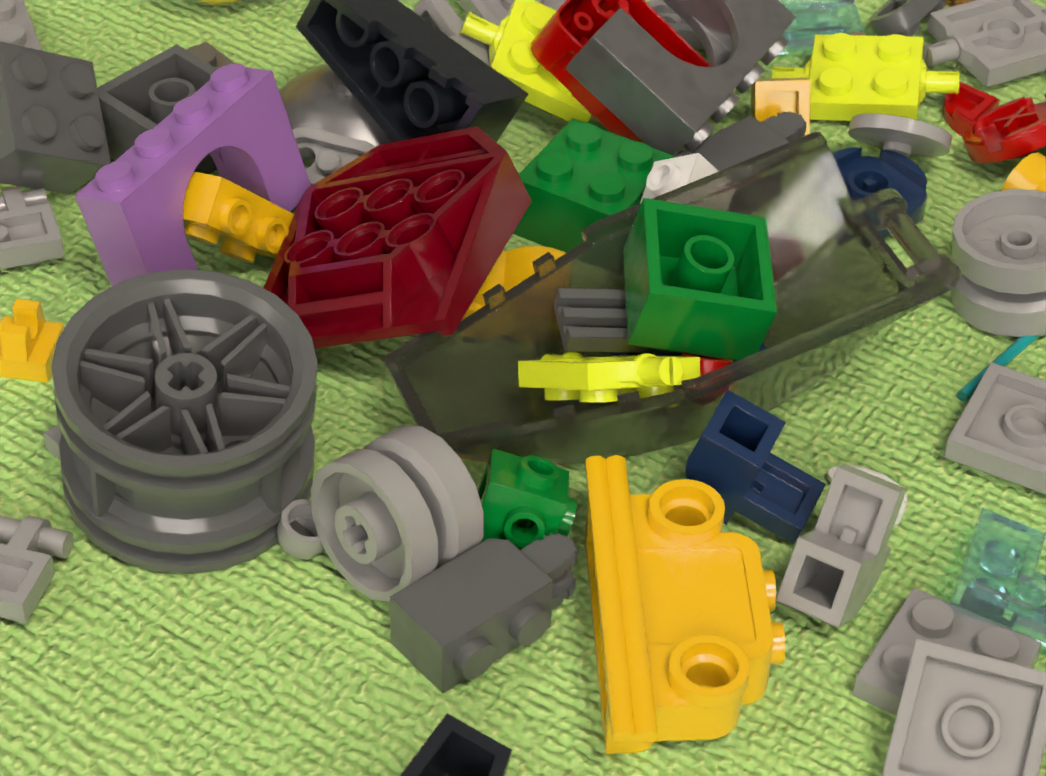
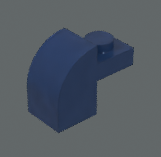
M727 389L687 460L686 479L703 482L714 488L721 495L725 504L723 521L725 525H727L734 512H737L794 544L803 531L826 484L770 453L786 423L785 421Z

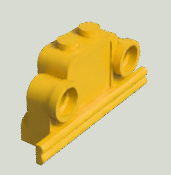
M596 455L586 458L585 472L588 500L585 548L605 754L639 753L648 750L657 741L712 740L721 738L729 734L736 727L739 721L741 705L752 704L764 696L768 685L770 665L783 664L785 660L783 623L771 622L770 611H774L776 606L774 571L763 570L759 548L751 538L735 532H720L724 521L725 504L721 495L711 486L696 480L678 479L662 484L653 494H630L626 458L620 455L609 456L606 459Z

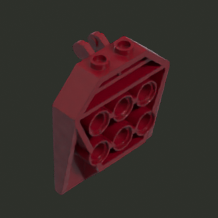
M478 126L378 145L305 190L290 223L289 233L282 242L264 289L277 295L298 314L312 337L314 349L438 331L442 336L453 335L532 200L508 152Z

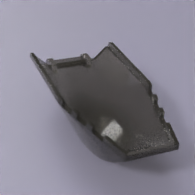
M814 132L652 198L767 218L777 313L763 341L767 347L766 349L698 378L681 381V390L641 399L639 392L634 391L617 395L618 401L587 403L579 402V400H544V388L519 387L518 361L540 360L545 354L563 355L569 352L564 351L553 306V300L558 288L625 290L623 249L640 208V203L598 220L581 231L583 243L555 260L554 256L547 252L533 261L535 274L505 292L504 287L498 284L483 293L485 306L463 319L453 335L442 336L439 331L420 334L385 356L383 360L415 425L422 426L443 438L463 460L487 463L492 448L521 457L529 455L540 456L550 460L555 465L585 463L586 458L595 455L602 456L605 459L613 455L630 457L699 439L726 390L737 394L768 412L811 388L850 360L888 325L954 288L960 280L961 269L951 256L938 253L906 213L908 208L907 202L896 189H883L853 201L834 156L827 146V140L821 132ZM887 229L915 265L906 268L878 231ZM575 326V327H600V328H607V326ZM578 352L583 357L610 356L609 352Z

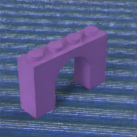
M229 64L215 70L206 84L192 96L179 101L174 106L173 112L153 129L140 134L130 149L113 163L99 169L95 174V178L75 195L111 286L151 272L179 269L198 270L184 231L183 203L186 189L194 170L208 154L214 160L220 177L289 212L299 204L303 193L311 184L271 70L246 68L242 64Z

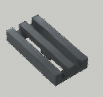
M558 288L553 300V306L564 351L682 353L628 344L625 290ZM575 326H607V328H600V327H575Z

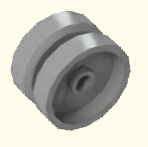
M1008 189L989 192L969 201L955 215L952 229L951 255L954 261L951 271L950 298L956 312L972 326L995 335L1022 337L1046 334V192Z
M402 425L378 437L363 449L357 448L335 459L317 471L311 487L312 516L319 539L333 565L354 588L374 600L390 602L391 595L479 545L483 539L484 512L475 482L462 459L443 438L422 426Z

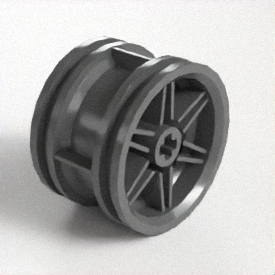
M179 269L151 272L119 282L91 298L71 317L57 340L51 367L57 421L62 431L59 454L64 498L77 526L98 547L123 562L156 572L194 574L224 570L252 560L278 543L277 525L282 511L294 500L310 499L314 475L315 440L311 424L314 420L317 395L318 362L312 337L298 314L277 295L251 281L221 272Z

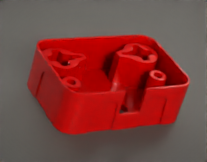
M567 0L532 40L531 51L533 56L611 133L644 143L574 78L565 67L620 7L675 57L700 67H709V63L645 0Z

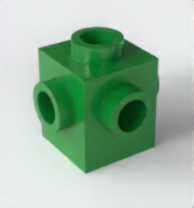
M492 448L477 489L484 512L482 542L489 538L509 540L521 550L536 540H543V536H550V533L553 535L560 533V535L567 537L577 509V500L569 498V471L558 468L553 462L540 456L529 455L521 457Z

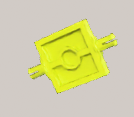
M514 0L507 17L500 22L499 26L473 14L471 11L468 12L460 33L489 46V66L527 92L528 96L524 100L525 102L568 122L572 118L584 123L589 121L592 114L572 96V93L535 59L531 51L532 40L554 15L556 10L535 0Z
M836 33L832 35L815 34L812 57L806 63L805 68L773 66L772 79H810V120L851 121L853 116L859 114H886L918 120L919 104L925 98L926 93L959 94L960 71H927V66L923 60L924 37H908L899 34L862 36Z
M566 352L563 355L551 353V355L545 354L540 360L518 361L519 387L544 388V400H579V402L593 403L619 401V397L635 396L636 399L675 397L674 385L701 383L700 357L655 356L648 353L640 355L583 357L578 352Z

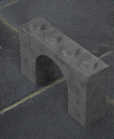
M663 0L697 34L705 48L709 67L689 64L669 53L620 7L591 37L565 69L645 144L671 155H675L682 147L693 152L714 130V127L707 121L709 117L718 123L740 100L733 90L737 89L743 94L765 71L758 61L760 60L767 66L789 43L782 34L797 17L779 0Z

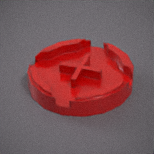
M1022 97L1000 105L976 119L977 124L973 129L974 133L965 130L962 136L971 161L978 163L1001 162L1038 150L1046 146V102L1034 104L1032 97Z

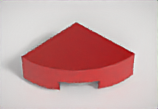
M960 82L959 94L945 93L942 106L943 116L947 124L959 135L963 136L965 130L974 133L973 129L977 124L976 119L998 107L1000 99Z

